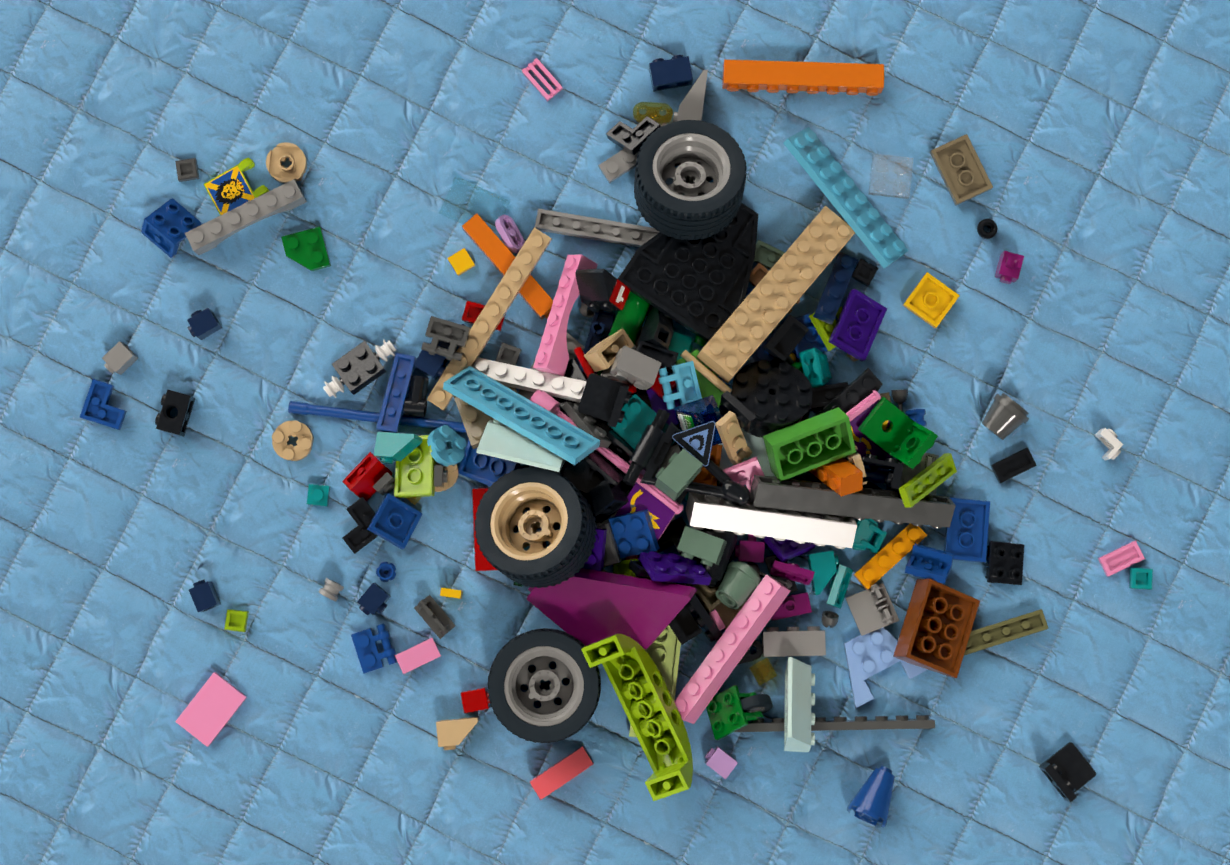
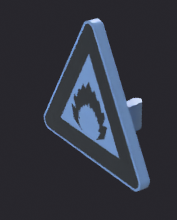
M711 421L674 434L672 438L703 463L704 466H708L716 422Z

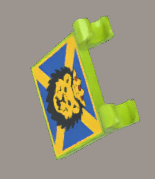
M245 158L238 165L204 183L220 215L269 192V189L264 185L258 187L255 191L249 185L243 172L255 167L252 159Z

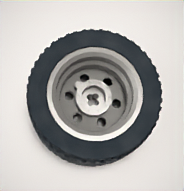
M701 120L671 122L651 133L642 144V147H640L637 155L634 180L636 205L645 221L662 234L681 240L704 239L717 234L724 227H727L739 211L747 176L746 160H744L745 156L739 144L725 130Z
M535 629L516 636L499 651L492 663L488 676V698L497 719L508 731L526 741L551 743L571 737L588 723L599 702L601 676L598 665L589 667L581 650L585 645L580 640L561 630ZM551 661L557 664L553 670L548 666ZM532 664L536 667V671L533 673L528 670L529 665ZM563 678L569 679L570 683L567 686L561 683ZM542 679L544 681L549 680L551 688L548 690L546 688L541 689L540 685L542 683L540 681ZM522 684H526L528 686L527 692L521 691L520 688ZM556 697L562 699V703L560 705H556L554 703V699ZM538 700L541 702V707L535 708L533 703Z

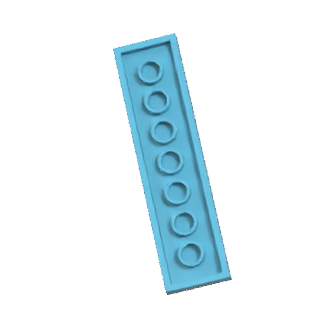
M808 127L789 137L783 143L884 269L909 251L903 241L892 231L890 225L880 216L878 210L867 200L865 194L855 185L853 179L842 169L840 163L830 154L828 148L817 138L815 132Z
M471 366L444 382L443 389L573 465H576L600 445L599 439Z

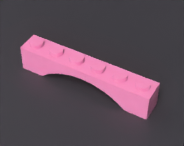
M582 254L568 255L533 366L538 371L560 376L565 374L569 361L566 338L567 324L572 307L580 295L575 272L581 269H597L598 265Z

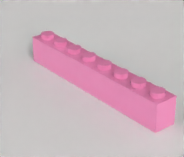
M767 574L675 699L674 703L683 721L695 724L790 593V590Z

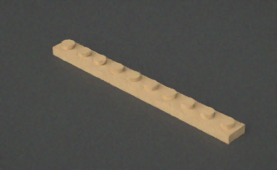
M534 227L471 327L465 348L459 347L456 351L463 353L461 361L454 359L450 361L426 400L442 410L447 408L454 395L443 389L444 382L465 368L474 365L552 238Z

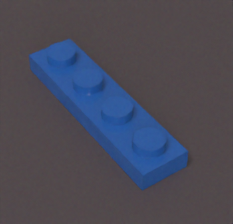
M401 353L395 354L376 427L377 431L398 432L405 398L407 397L414 370L415 356Z

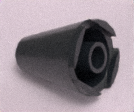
M704 528L699 531L721 538L727 542L719 565L713 564L710 567L702 564L711 576L710 585L706 586L716 587L717 584L722 582L738 541L737 534L731 531L716 532L713 529Z

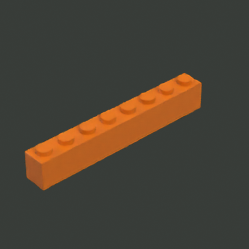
M725 59L723 62L722 89H727L730 92L747 89L748 92L767 90L769 93H777L779 90H785L787 93L807 91L808 94L826 92L827 94L835 95L839 92H846L847 95L866 93L869 96H876L884 88V64Z

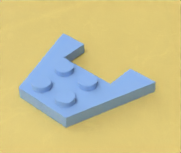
M884 627L863 636L860 634L844 643L855 708L874 699L864 680L900 661L909 679L928 670L893 657L898 640Z

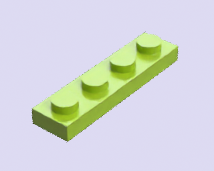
M944 453L899 488L905 508L913 507L957 472L951 453Z

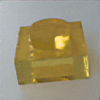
M767 657L749 667L759 686L777 676Z

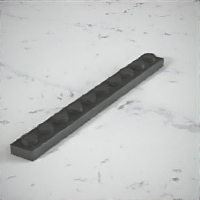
M898 715L896 719H888V716H875V720H867V716H855V720H846V717H834V721H826V717H815V725H811V731L935 728V720L929 719V715H916V719H908L907 715ZM758 718L748 722V725L735 732L784 731V718H772V722H764V718Z

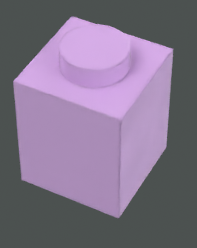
M718 746L715 749L711 748L705 755L707 759L705 764L724 779L729 776L738 764L734 758Z

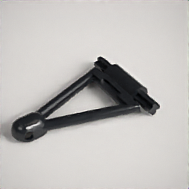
M659 409L652 424L646 426L629 459L631 465L622 480L627 485L634 486L642 470L646 472L640 483L656 484L657 478L655 476L674 440L672 436L682 432L672 422L666 433L662 431L670 416V413L666 410ZM711 459L709 460V465L704 467L722 485L719 487L691 482L684 490L722 497L725 501L736 506L745 505L750 499L749 489L733 481Z

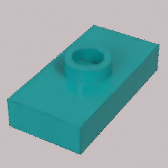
M839 565L835 579L831 581V591L826 604L841 609L853 573L852 569Z

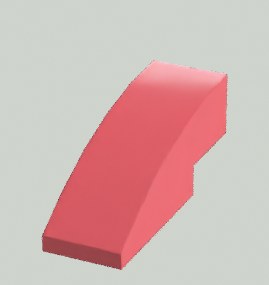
M582 746L530 780V784L541 800L594 763Z

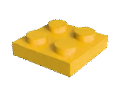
M926 272L903 306L936 329L960 295Z

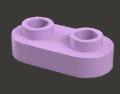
M502 215L495 221L496 230L510 252L517 254L524 245L525 240L514 220L508 215Z

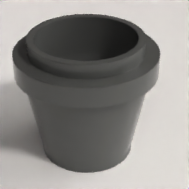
M1002 393L1001 396L996 394L993 398L994 402L982 424L1000 439L1004 440L1020 425L1027 423L1029 420L1027 415L1029 413L1010 397Z

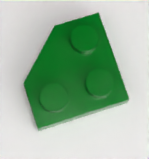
M321 227L281 237L287 258L299 263L310 271L331 266Z

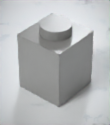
M119 341L102 359L106 362L104 366L112 374L116 372L122 375L138 357L124 343Z

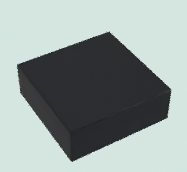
M860 259L851 278L869 286L878 267Z

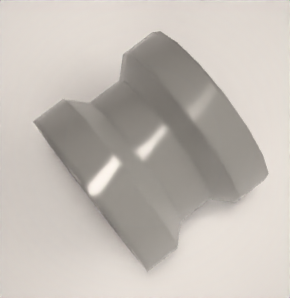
M326 578L324 581L325 585L323 588H320L319 593L336 602L338 600V593L344 589V586Z

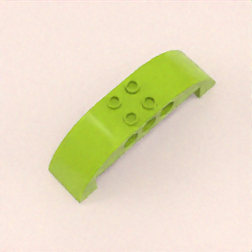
M615 634L581 648L590 668L599 664L603 665L654 773L645 781V784L653 801L688 790L691 787L693 776V758L688 734L664 679L649 654L639 643L623 634Z

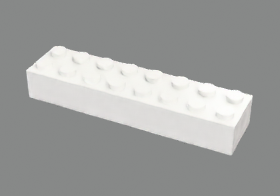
M689 492L685 510L690 526L695 529L703 530L704 528H709L716 532L731 531L737 535L753 534V536L758 538H765L767 536L779 541L789 539L800 544L811 542L817 546L832 545L838 549L852 548L857 524L853 517L845 516V518H838L830 514L819 516L811 512L800 514L793 510L782 512L774 508L758 509L753 506L750 499L745 505L736 506L725 501L722 497Z

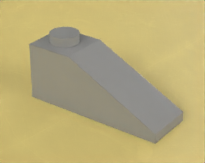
M703 70L679 105L678 112H674L673 122L702 120L708 70Z

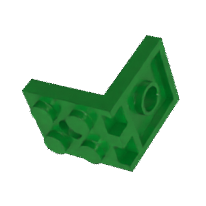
M884 397L881 398L858 428L861 433L890 456L911 469L921 462L923 455L934 445L938 437L933 431L913 421ZM889 420V428L882 430V424Z

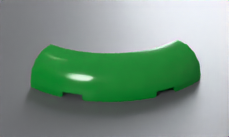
M630 291L623 310L617 313L609 336L620 329H624L635 345L651 305ZM603 370L598 371L597 375L601 376Z

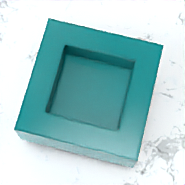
M309 484L307 504L328 507L330 486Z
M1130 568L1129 588L1152 590L1153 569Z

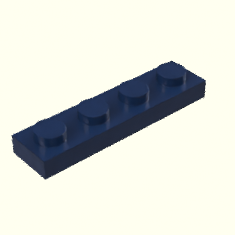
M839 252L813 317L832 325L858 259Z

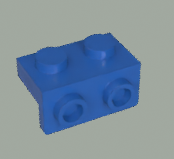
M915 543L912 555L906 565L905 573L945 584L952 569L954 554Z

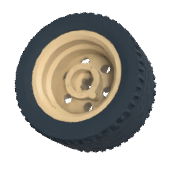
M534 466L524 467L523 469L518 468L517 470L510 471L508 474H504L487 489L488 491L484 493L477 508L474 527L476 531L475 537L477 538V544L480 546V551L483 552V556L498 571L526 587L547 588L548 586H555L563 581H568L569 578H572L574 574L578 573L585 566L584 564L589 560L592 549L595 547V535H597L596 518L593 516L594 511L591 509L592 507L588 500L566 477L548 469L535 468ZM547 506L551 508L548 513H546ZM526 508H530L529 511H527V512H525V513L523 514V511H524ZM561 525V528L559 530H554L555 528ZM515 526H518L519 532L517 533L513 531ZM545 541H549L551 544L547 548ZM530 545L528 550H524V548Z

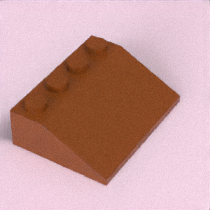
M917 579L893 657L952 678H957L980 600L932 579Z

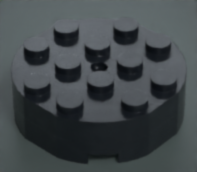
M760 360L748 364L735 375L731 394L757 417L755 427L749 434L763 438L764 435L809 419L813 388L808 378L790 364Z

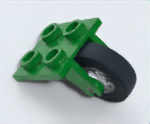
M737 685L715 695L706 707L715 740H719L748 725L750 720H757L759 717H763V714L771 710L773 705L769 695H757L756 692L739 693Z

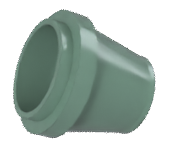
M739 561L730 562L715 594L724 605L737 610L749 599L762 580L760 575L749 565Z

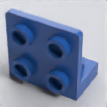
M172 198L144 219L141 233L172 258L177 254L179 243L186 238L185 233L200 226L201 222Z

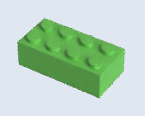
M839 407L763 436L771 472L780 482L856 453L849 417Z

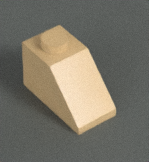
M620 329L597 343L584 357L594 372L605 370L613 365L617 352L623 346L632 348L634 344L625 330Z
M479 717L437 721L438 747H443L444 750L456 749V745L461 744L479 722Z

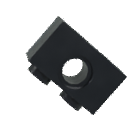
M167 389V393H164L161 399V405H163L161 413H158L155 419L156 429L184 437L196 398ZM177 408V409H178V414H177V416L174 417V418H171V417H170V411H171V409Z

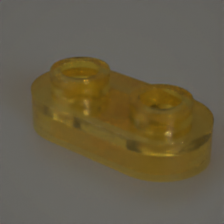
M640 102L633 108V117L640 123L648 116L662 125L671 121L673 111L666 103ZM645 109L647 112L646 114H640L639 111ZM665 110L667 114L662 116L659 112Z

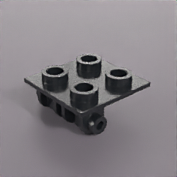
M990 541L989 545H987V556L989 558H986V560H989V564H986V566H989L985 576L987 582L1022 585L1024 545Z

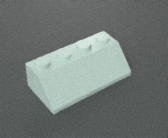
M788 657L785 670L784 751L809 752L811 745L815 744V733H811V725H815V713H811V706L815 705V693H811V686H815V674L811 673L810 665Z

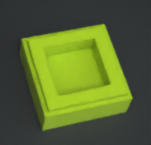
M227 609L224 630L246 632L249 612Z

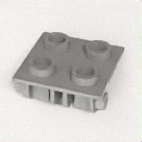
M883 583L875 584L868 590L845 598L861 636L900 621Z

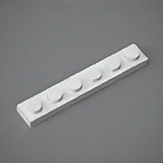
M479 357L473 366L474 369L504 386L536 392L537 390L545 391L550 396L579 403L587 382Z

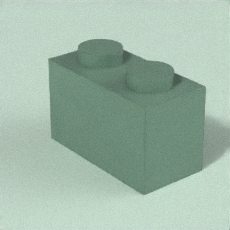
M682 449L679 454L674 453L668 462L670 464L666 469L662 467L655 476L657 478L655 487L673 501L695 479L703 466V463L685 449Z
M685 526L677 550L681 551V556L693 560V557L701 559L700 563L712 567L713 564L719 565L727 542L721 538Z

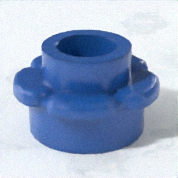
M382 562L379 568L376 569V575L380 577L381 581L388 582L395 578L396 567L392 563Z

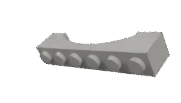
M293 179L186 232L185 235L193 251L201 255L217 247L219 243L240 230L287 210L290 211L307 201L298 183Z

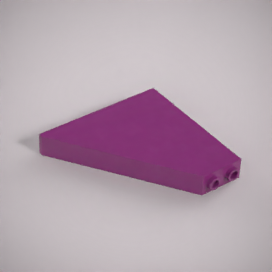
M581 568L572 578H569L568 581H563L561 584L548 586L547 588L530 587L528 590L531 593L526 599L562 630L580 640L585 646L615 634H623L635 640L646 651L691 600L697 589L691 586Z

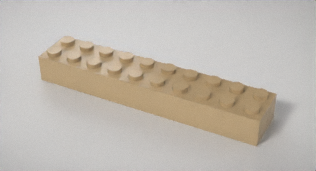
M825 205L702 348L697 358L725 382L729 383L855 234L853 229Z

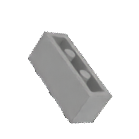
M809 626L807 631H799V627H787V631H779V627H766V631L761 632L763 657L826 655L825 630H820V626Z

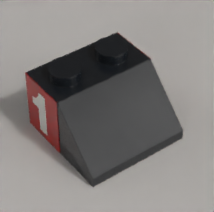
M605 269L576 270L575 275L581 302L587 305L590 311L598 313L599 311L613 312L623 310L630 293V289Z

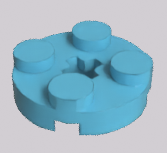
M443 425L432 431L427 440L428 446L431 445L432 457L440 465L446 467L454 466L463 460L467 445L466 441L448 425Z

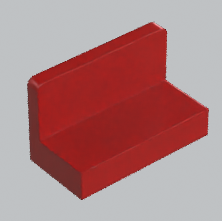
M370 452L342 482L359 498L364 497L368 501L376 492L373 486L386 472L390 475L393 473Z

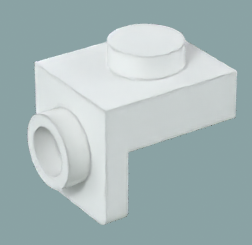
M1103 428L1094 435L1109 449L1102 457L1104 461L1110 458L1114 460L1121 453L1119 449L1124 444L1117 439L1118 436L1113 430Z

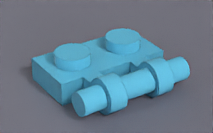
M693 361L673 365V374L668 375L666 367L659 369L660 377L658 379L663 387V400L666 402L668 410L676 408L674 402L676 399L680 400L681 406L702 402ZM671 381H675L678 392L672 393Z

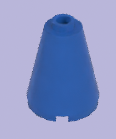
M881 766L880 769L875 768L848 805L847 811L850 813L852 809L855 811V817L875 826L879 822L882 823L881 827H886L895 778L892 770Z

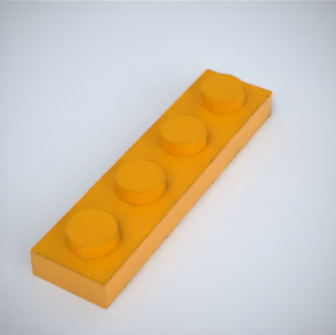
M909 523L877 554L853 574L854 577L868 590L913 549L915 543L919 544L927 534L919 526Z

